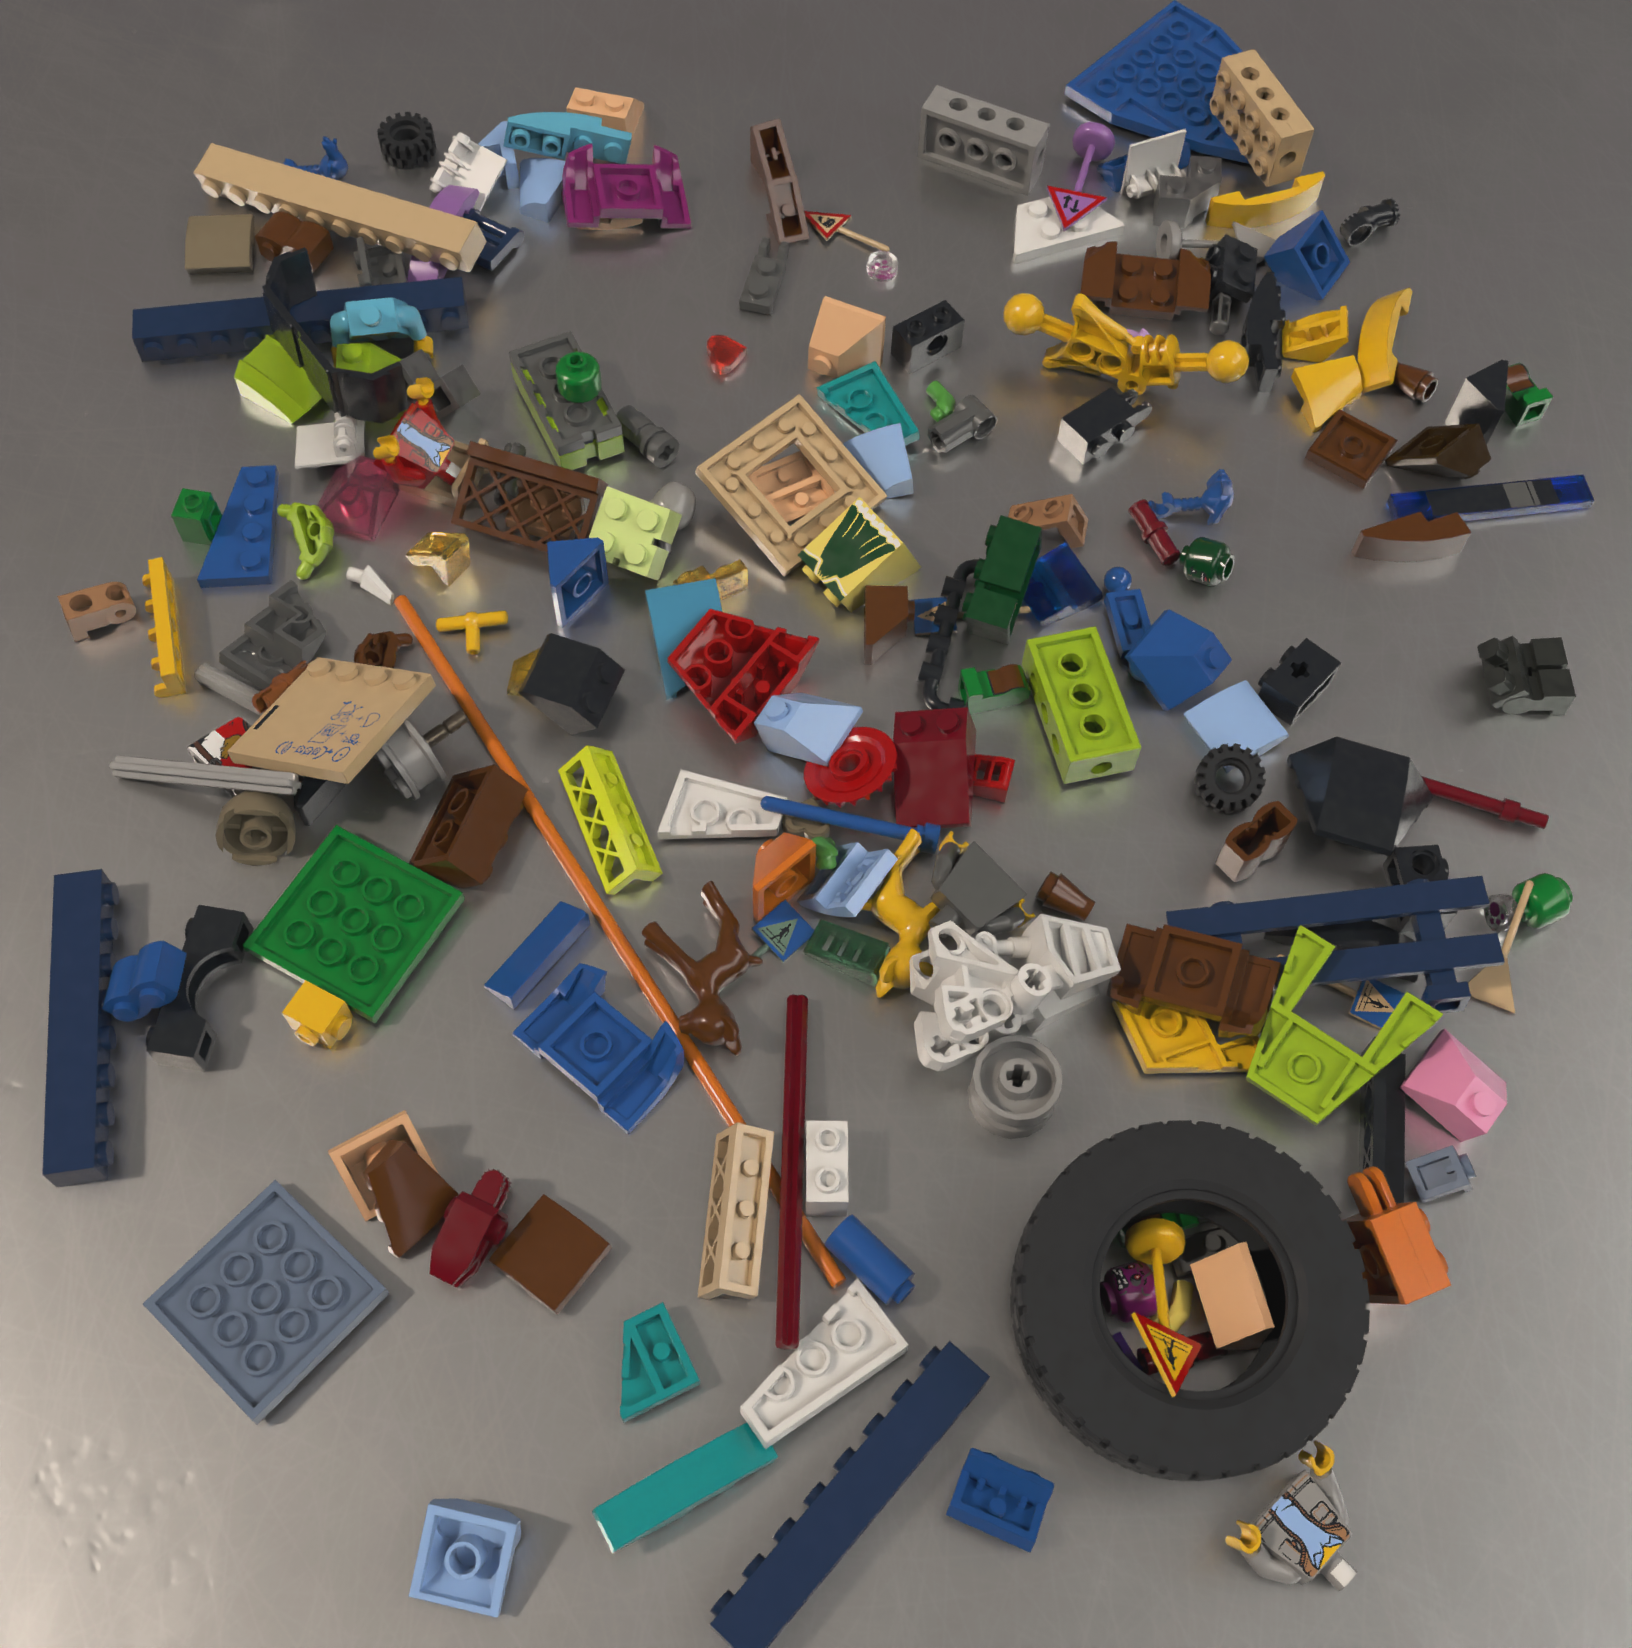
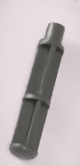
M1221 291L1212 299L1209 328L1211 333L1217 336L1224 335L1229 330L1232 302L1231 296ZM1214 308L1218 310V318L1213 321ZM1228 309L1227 322L1223 320V312Z

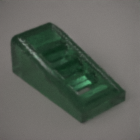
M820 919L803 952L806 956L863 983L876 987L880 967L891 948L887 942ZM829 935L833 936L834 939L828 950H822ZM843 942L848 943L842 955H837ZM860 949L862 951L857 961L855 962L852 959L855 956L857 950Z

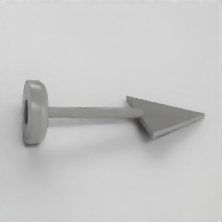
M1165 220L1161 223L1157 233L1156 256L1157 258L1178 260L1181 248H1210L1220 240H1183L1179 224L1173 220ZM1233 221L1232 225L1236 239L1258 249L1257 265L1266 261L1264 255L1276 240Z

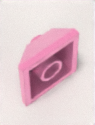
M1446 1029L1439 1032L1399 1087L1460 1142L1487 1134L1507 1105L1506 1082Z

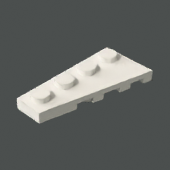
M857 1278L848 1287L847 1293L838 1303L833 1304L822 1316V1320L808 1336L805 1335L801 1339L798 1348L794 1349L783 1364L778 1365L741 1406L740 1413L761 1444L767 1449L908 1351L909 1344Z

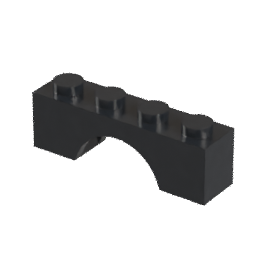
M198 905L194 918L188 920L185 928L186 940L182 949L187 955L178 995L169 1004L159 1007L160 1012L156 1024L149 1028L146 1036V1051L158 1065L205 1072L217 1034L207 1020L199 1016L197 1010L198 996L203 985L213 974L225 967L242 963L246 953L243 944L250 937L254 929L244 912Z

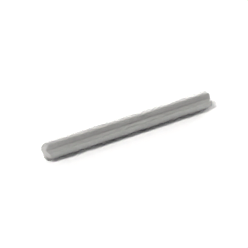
M122 755L116 756L114 761H111L109 764L113 776L118 778L291 796L296 794L297 789H301L298 774L294 772Z

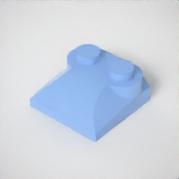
M433 1499L427 1507L409 1597L498 1618L506 1591L514 1551L521 1538V1519L508 1510L463 1499Z

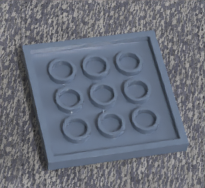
M274 1180L156 1290L143 1305L241 1410L258 1425L390 1293L286 1189Z

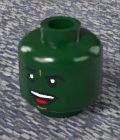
M1199 537L1194 539L1190 546H1184L1180 554L1179 564L1183 566L1184 576L1188 580L1214 587L1220 584L1221 581H1227L1230 577L1235 558L1227 544Z

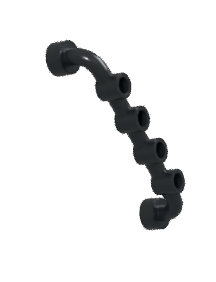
M978 559L963 562L957 567L953 577L946 576L941 596L947 598L946 605L938 604L933 621L934 625L940 626L938 634L930 633L925 653L932 654L930 663L922 662L917 682L924 684L923 699L930 710L961 708L965 704V700L954 697L950 698L949 703H945L938 698L937 690L967 577L974 573Z

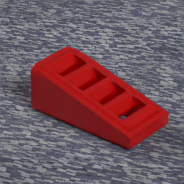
M975 754L973 795L1005 803L1015 760L1000 756ZM978 771L985 772L983 779H976ZM992 774L999 776V780H991Z

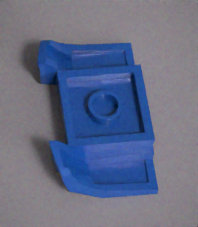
M579 963L560 985L512 1032V1035L540 1059L545 1057L598 1103L599 1110L629 1135L663 1099L684 1066V1049L667 1021L660 1026L653 1040L601 997L605 992L607 971Z

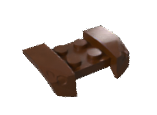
M1118 241L1106 242L1100 247L1092 246L1087 248L1080 294L1086 295L1090 300L1105 301L1104 307H1109V314L1172 321L1174 314L1180 315L1181 310L1207 313L1209 309L1211 272L1209 262L1204 258H1198L1191 251L1182 248L1178 260L1118 254Z
M1126 924L1117 955L1121 971L1116 976L1110 978L1106 995L1112 1000L1122 1003L1127 1007V1010L1139 1016L1144 1002L1219 1021L1218 1037L1233 1038L1236 1035L1257 1036L1264 1025L1270 1009L1281 962L1249 955L1250 951L1242 949L1243 944L1166 924H1164L1163 929L1157 927L1156 931Z

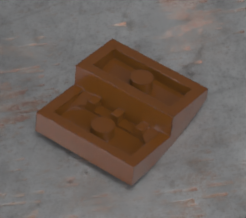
M543 1194L488 1260L497 1270L523 1287L532 1298L558 1315L613 1247L584 1222Z

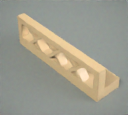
M737 1122L716 1135L697 1298L710 1300L721 1294L745 1299H753L758 1296L774 1131Z

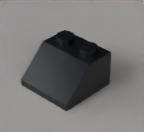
M550 633L547 634L518 693L566 732L574 735L598 728L625 669L600 648Z

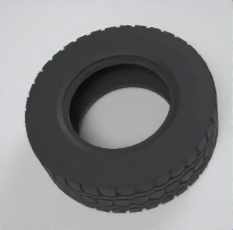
M1192 1120L1168 1121L1167 1124H1163V1121L1139 1125L1137 1129L1134 1127L1129 1128L1090 1147L1059 1174L1036 1205L1020 1237L1012 1267L1010 1310L1014 1323L1012 1324L1016 1345L1021 1352L1019 1354L1027 1375H1030L1033 1381L1032 1385L1043 1402H1046L1049 1411L1061 1425L1066 1426L1070 1430L1069 1433L1086 1447L1089 1446L1095 1453L1112 1463L1116 1462L1123 1468L1140 1474H1146L1150 1477L1177 1481L1217 1480L1259 1471L1279 1463L1284 1458L1290 1457L1305 1447L1308 1441H1312L1329 1424L1328 1420L1335 1417L1347 1399L1345 1394L1350 1393L1360 1371L1357 1369V1365L1362 1364L1367 1340H1364V1335L1369 1333L1370 1310L1365 1309L1366 1304L1370 1302L1367 1279L1362 1278L1365 1268L1360 1250L1354 1249L1353 1242L1356 1241L1347 1221L1342 1222L1339 1214L1342 1212L1329 1194L1325 1196L1321 1191L1323 1186L1309 1171L1304 1173L1299 1168L1302 1165L1285 1152L1279 1154L1275 1151L1276 1146L1259 1137L1249 1138L1250 1133L1229 1126L1222 1129L1221 1124L1197 1121L1196 1124H1192ZM1162 1213L1186 1214L1213 1223L1230 1234L1238 1243L1247 1242L1252 1260L1263 1282L1266 1302L1275 1328L1266 1340L1261 1343L1258 1353L1248 1368L1226 1387L1213 1391L1179 1389L1177 1395L1172 1398L1166 1384L1153 1379L1137 1368L1114 1341L1102 1311L1100 1276L1104 1258L1116 1234L1128 1224L1150 1215Z

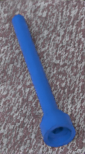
M771 796L763 797L760 802L762 809L765 811L904 840L912 828L921 836L922 843L918 847L919 851L935 855L939 841L941 825L926 822L925 826L917 824V827L914 828Z

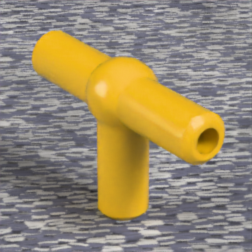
M505 610L486 613L471 611L461 616L438 618L436 620V628L439 632L465 629L466 652L470 655H477L480 653V627L505 625L508 623V614Z

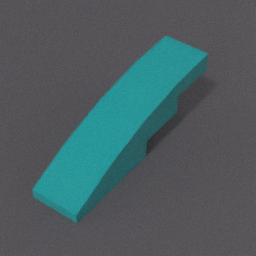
M746 1422L642 1479L594 1508L592 1514L613 1554L689 1514L694 1507L732 1488L739 1480L772 1464L778 1458V1455L772 1445L767 1449L764 1448Z

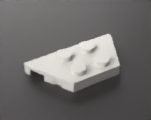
M1050 197L1017 205L1013 263L1017 264L1123 235L1125 225L1114 216L1097 207L1064 232Z

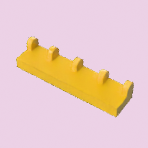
M163 557L148 560L149 574L143 575L142 582L143 586L151 588L152 599L145 601V610L149 613H154L155 628L148 630V639L157 642L158 657L151 659V667L155 671H160V676L164 682L154 686V695L163 698L186 693L173 577Z

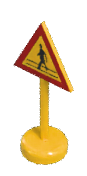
M1151 1218L1133 1224L1126 1231L1125 1246L1132 1258L1153 1267L1158 1323L1136 1312L1131 1314L1173 1398L1177 1395L1202 1344L1170 1329L1163 1264L1176 1260L1184 1252L1186 1243L1182 1227L1173 1221Z

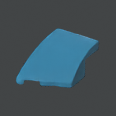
M715 578L645 590L666 700L676 697L677 691L686 686L684 681L669 665L667 658L709 609L723 612Z

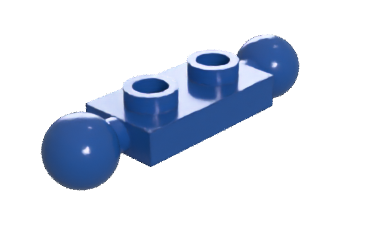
M1113 567L1104 576V586L1109 591L1105 595L1104 603L1120 659H1123L1151 627L1141 590H1128L1132 583L1129 571L1123 567ZM1129 664V672L1131 676L1135 680L1143 682L1141 678L1138 676V674L1135 672L1133 667Z

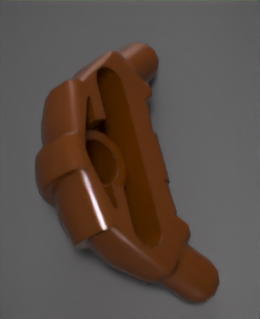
M392 631L376 634L368 633L354 652V663L394 668L396 654L401 648L410 646L413 638L408 633L394 634Z

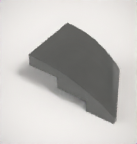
M290 580L269 596V606L244 624V635L219 652V663L263 690L271 684L272 679L278 674L289 672L301 661L305 660L308 664L323 642L326 630L319 619L313 616V610L309 603H305L299 595L297 584Z

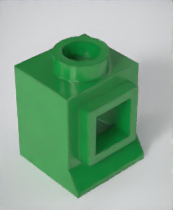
M182 488L171 517L182 541L211 546L222 514L211 492Z

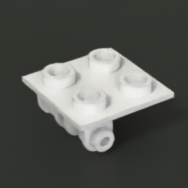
M1186 129L1130 145L1120 191L1121 196L1127 194L1129 198L1140 199L1143 196L1155 194L1160 175L1187 177L1186 172L1178 168Z
M459 132L457 137L454 135L452 137L453 141L448 149L449 153L444 152L443 156L446 159L444 162H439L441 168L439 167L435 176L431 177L430 181L432 184L430 190L439 194L448 185L476 188L479 190V196L474 208L481 211L508 160L471 141L468 136Z
M336 412L334 413L335 422L297 426L295 469H315L327 465H350L356 462H363L365 452V421L354 419L349 415L341 417Z

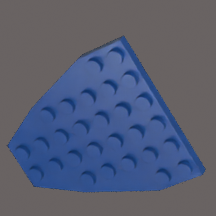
M1175 0L1066 85L1064 95L1110 124L1153 138L1186 129L1184 141L1190 143V150L1250 164L1210 110V99L1213 95L1216 75L1219 72L1222 57L1243 51L1219 26Z

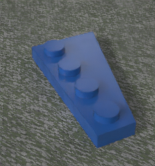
M276 465L241 467L197 581L200 588L272 584L279 472Z

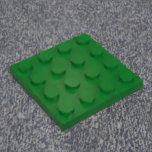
M336 825L246 940L243 947L249 954L301 983H304L306 980L344 1000L351 1011L376 1023L463 903L465 897L463 892Z

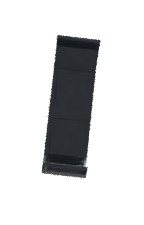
M304 247L297 251L286 252L274 257L266 276V285L262 286L264 291L263 298L272 332L295 364L306 371L309 381L333 412H338L341 417L349 415L357 420L382 424L408 409L409 403L402 364L399 361L374 373L333 368L289 313L292 306L317 296L308 250Z

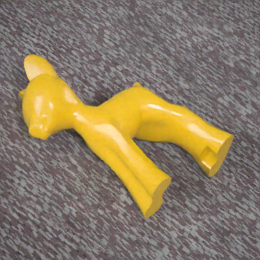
M912 828L894 853L898 860L883 879L880 889L872 899H868L861 909L871 911L877 920L899 934V942L885 956L879 970V978L875 987L878 998H882L892 987L899 989L910 988L909 960L913 955L923 952L919 946L928 936V932L931 929L929 921L940 911L933 902L922 907L914 900L905 896L902 874L920 852L918 847L922 843L920 834ZM925 961L920 962L919 968L921 972L928 977H932L933 965Z

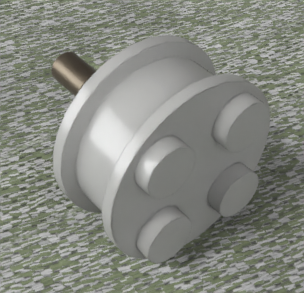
M459 710L443 721L442 724L437 725L422 736L406 718L373 758L376 761L379 760L386 769L383 773L396 790L398 789L405 799L412 797L414 800L420 798L419 791L436 779L441 782L447 779L442 766L431 748L448 737L449 734L460 729L469 720L463 711Z

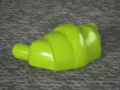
M296 502L292 503V505L281 504L277 508V513L280 517L287 518L291 522L301 553L299 560L302 562L296 571V576L300 580H307L314 568L319 567L326 559L327 554L333 550V523L317 505Z

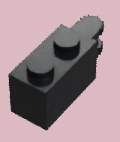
M1110 387L1063 416L1057 440L1082 464H1085L1093 458H1100L1110 447L1118 442L1123 443L1127 441L1135 431L1134 426L1150 415L1153 409L1152 405L1145 401L1133 408L1132 405L1139 397L1136 390L1128 389L1127 392L1125 391L1119 395Z

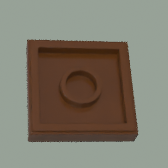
M1339 409L1308 449L1305 458L1364 489L1394 449L1398 440Z

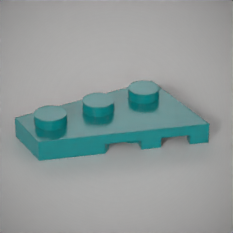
M876 361L816 387L817 394L822 400L864 433L900 423L905 446L920 439L918 428Z

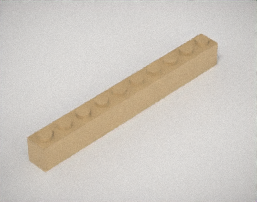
M213 143L210 144L193 172L202 184V189L214 198L219 196L227 198L238 205H250L267 214L277 211L286 212L301 221L319 224L342 237L347 238L351 236L358 238L363 236L365 243L374 246L377 244L384 246L397 254L407 253L423 262L433 261L442 264L450 270L459 269L470 273L487 242L476 221Z

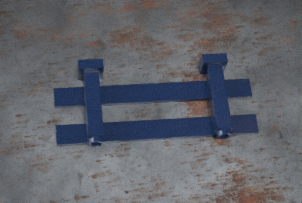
M1483 876L1439 881L1416 879L1404 885L1237 904L1230 901H1221L1214 903L1210 907L1166 911L1167 925L1243 944L1241 935L1298 929L1300 925L1307 928L1410 916L1416 942L1333 951L1310 986L1424 974L1427 986L1421 1000L1441 1013L1464 1011L1471 998L1468 981L1457 982L1454 970L1500 966L1505 963L1497 933L1446 938L1441 912L1489 907L1490 903ZM1288 956L1265 958L1281 962L1275 990H1277Z

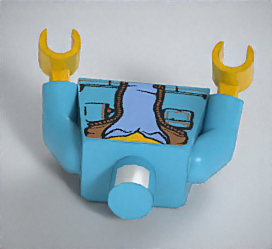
M380 298L345 302L344 310L333 314L330 319L333 345L331 355L334 368H336L337 344L411 337L414 340L413 353L422 349L433 359V339L426 336L427 332L419 311L414 306L407 305L406 302L399 299Z

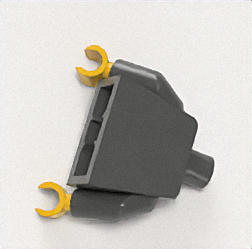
M950 831L940 843L939 853L935 860L931 880L935 891L930 898L940 911L929 921L930 927L933 928L951 920L970 936L975 932L980 933L983 931L995 935L1010 932L1016 927H1022L1036 916L1034 912L1027 914L1022 908V904L1025 902L1023 898L1027 894L975 841L969 846V843L966 841L962 845L958 844L952 837L954 832ZM939 934L942 938L949 936L948 934Z

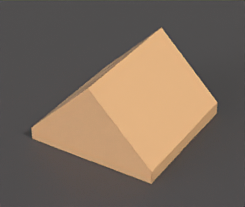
M405 1110L328 1150L365 1222L377 1216L375 1211V1195L368 1190L363 1171L390 1139L406 1142L437 1172Z
M1247 1242L1238 1243L1190 1264L1216 1349H1258L1275 1326Z

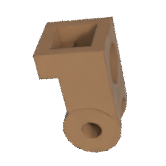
M108 582L57 596L75 642L89 638L88 631L107 626L110 623H125L136 614V607L126 585L121 582Z

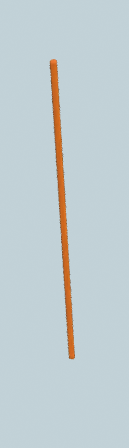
M405 595L398 596L394 600L395 606L498 767L528 789L522 801L523 806L662 1023L667 1021L684 1049L685 1059L727 1125L730 1127L737 1122L746 1124L690 1035L681 1033L677 1015ZM771 1163L769 1190L780 1206L781 1177ZM803 1212L802 1242L832 1289L843 1284L846 1281V1277Z

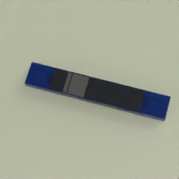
M1583 474L1390 494L1387 503L1393 520L1421 511L1427 521L1456 512L1459 513L1463 521L1588 509L1591 508L1595 500Z

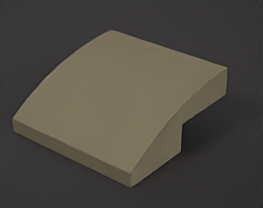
M254 215L189 216L185 242V270L188 274L253 272L252 247H255Z

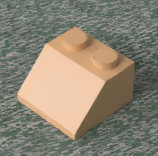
M575 88L566 109L567 113L602 118V126L630 132L633 136L644 109V102L616 94Z

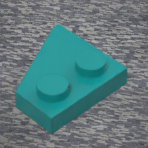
M663 1302L624 1321L620 1415L625 1423L700 1385V1380Z

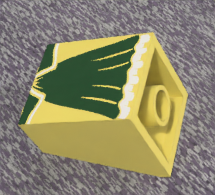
M860 497L798 554L807 564L802 568L803 572L815 585L821 580L828 587L823 593L836 608L843 604L850 612L864 605L865 585L895 586L921 568L905 544Z

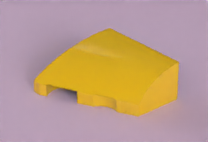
M1354 355L1294 368L1291 376L1304 401L1301 412L1313 433L1321 430L1324 422L1330 417H1334L1339 409L1343 410L1345 405L1356 401L1362 393L1360 370Z

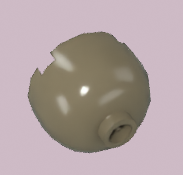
M252 791L239 793L222 807L216 825L215 837L217 845L222 852L224 847L226 851L232 853V859L238 863L253 866L277 862V856L284 854L286 851L288 855L293 849L296 840L293 811L282 798L275 794Z

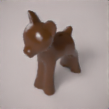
M709 881L703 886L701 896L704 898L703 905L720 928L715 951L695 961L672 941L655 921L644 927L642 936L646 938L644 945L668 962L682 976L689 989L699 1000L698 1005L691 1012L678 1018L681 1033L692 1034L706 1045L720 1046L724 1044L737 1057L740 1055L742 1048L739 1036L740 1030L734 1014L720 998V990L744 975L750 967L762 965L763 960L760 957L749 955L738 937L740 928L738 920L724 901L714 882Z

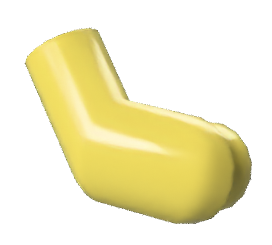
M1177 1280L1173 1283L1168 1312L1170 1329L1178 1332L1190 1317L1194 1286L1186 1280ZM1158 1314L1149 1317V1319L1158 1323Z

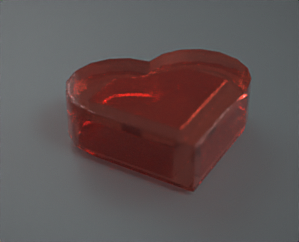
M724 335L712 336L707 341V354L710 358L711 370L720 375L730 373L747 355V347Z

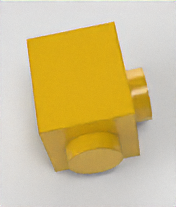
M306 980L282 1012L289 1026L296 1030L295 1035L300 1040L311 1046H316L317 1043H320L329 1049L332 1048L337 1039L341 1040L348 1033L353 1018L344 1000Z

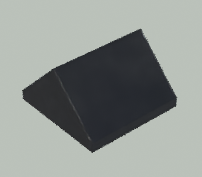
M1500 360L1467 377L1444 423L1446 425L1479 424L1487 445L1505 411L1509 361Z

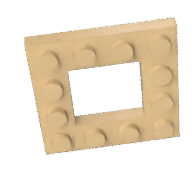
M800 394L700 464L695 471L696 475L784 577L804 562L798 554L859 497L872 510L887 498V494ZM794 443L833 488L835 493L789 526L748 476Z

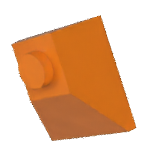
M784 832L775 840H767L758 849L753 879V921L756 924L784 900L788 902L815 878L816 844L811 839Z

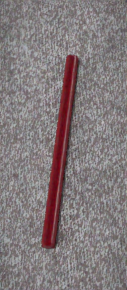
M795 994L787 998L775 1342L776 1347L783 1350L798 1348L800 1326L808 998L805 995Z

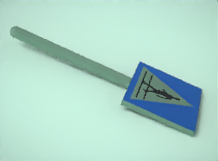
M784 900L751 929L764 942L751 955L761 957L770 949L783 963L817 932Z

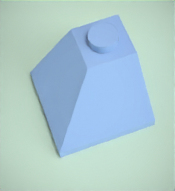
M806 693L773 695L754 721V725L768 751L828 767L831 756L840 749L863 713V710L860 706Z

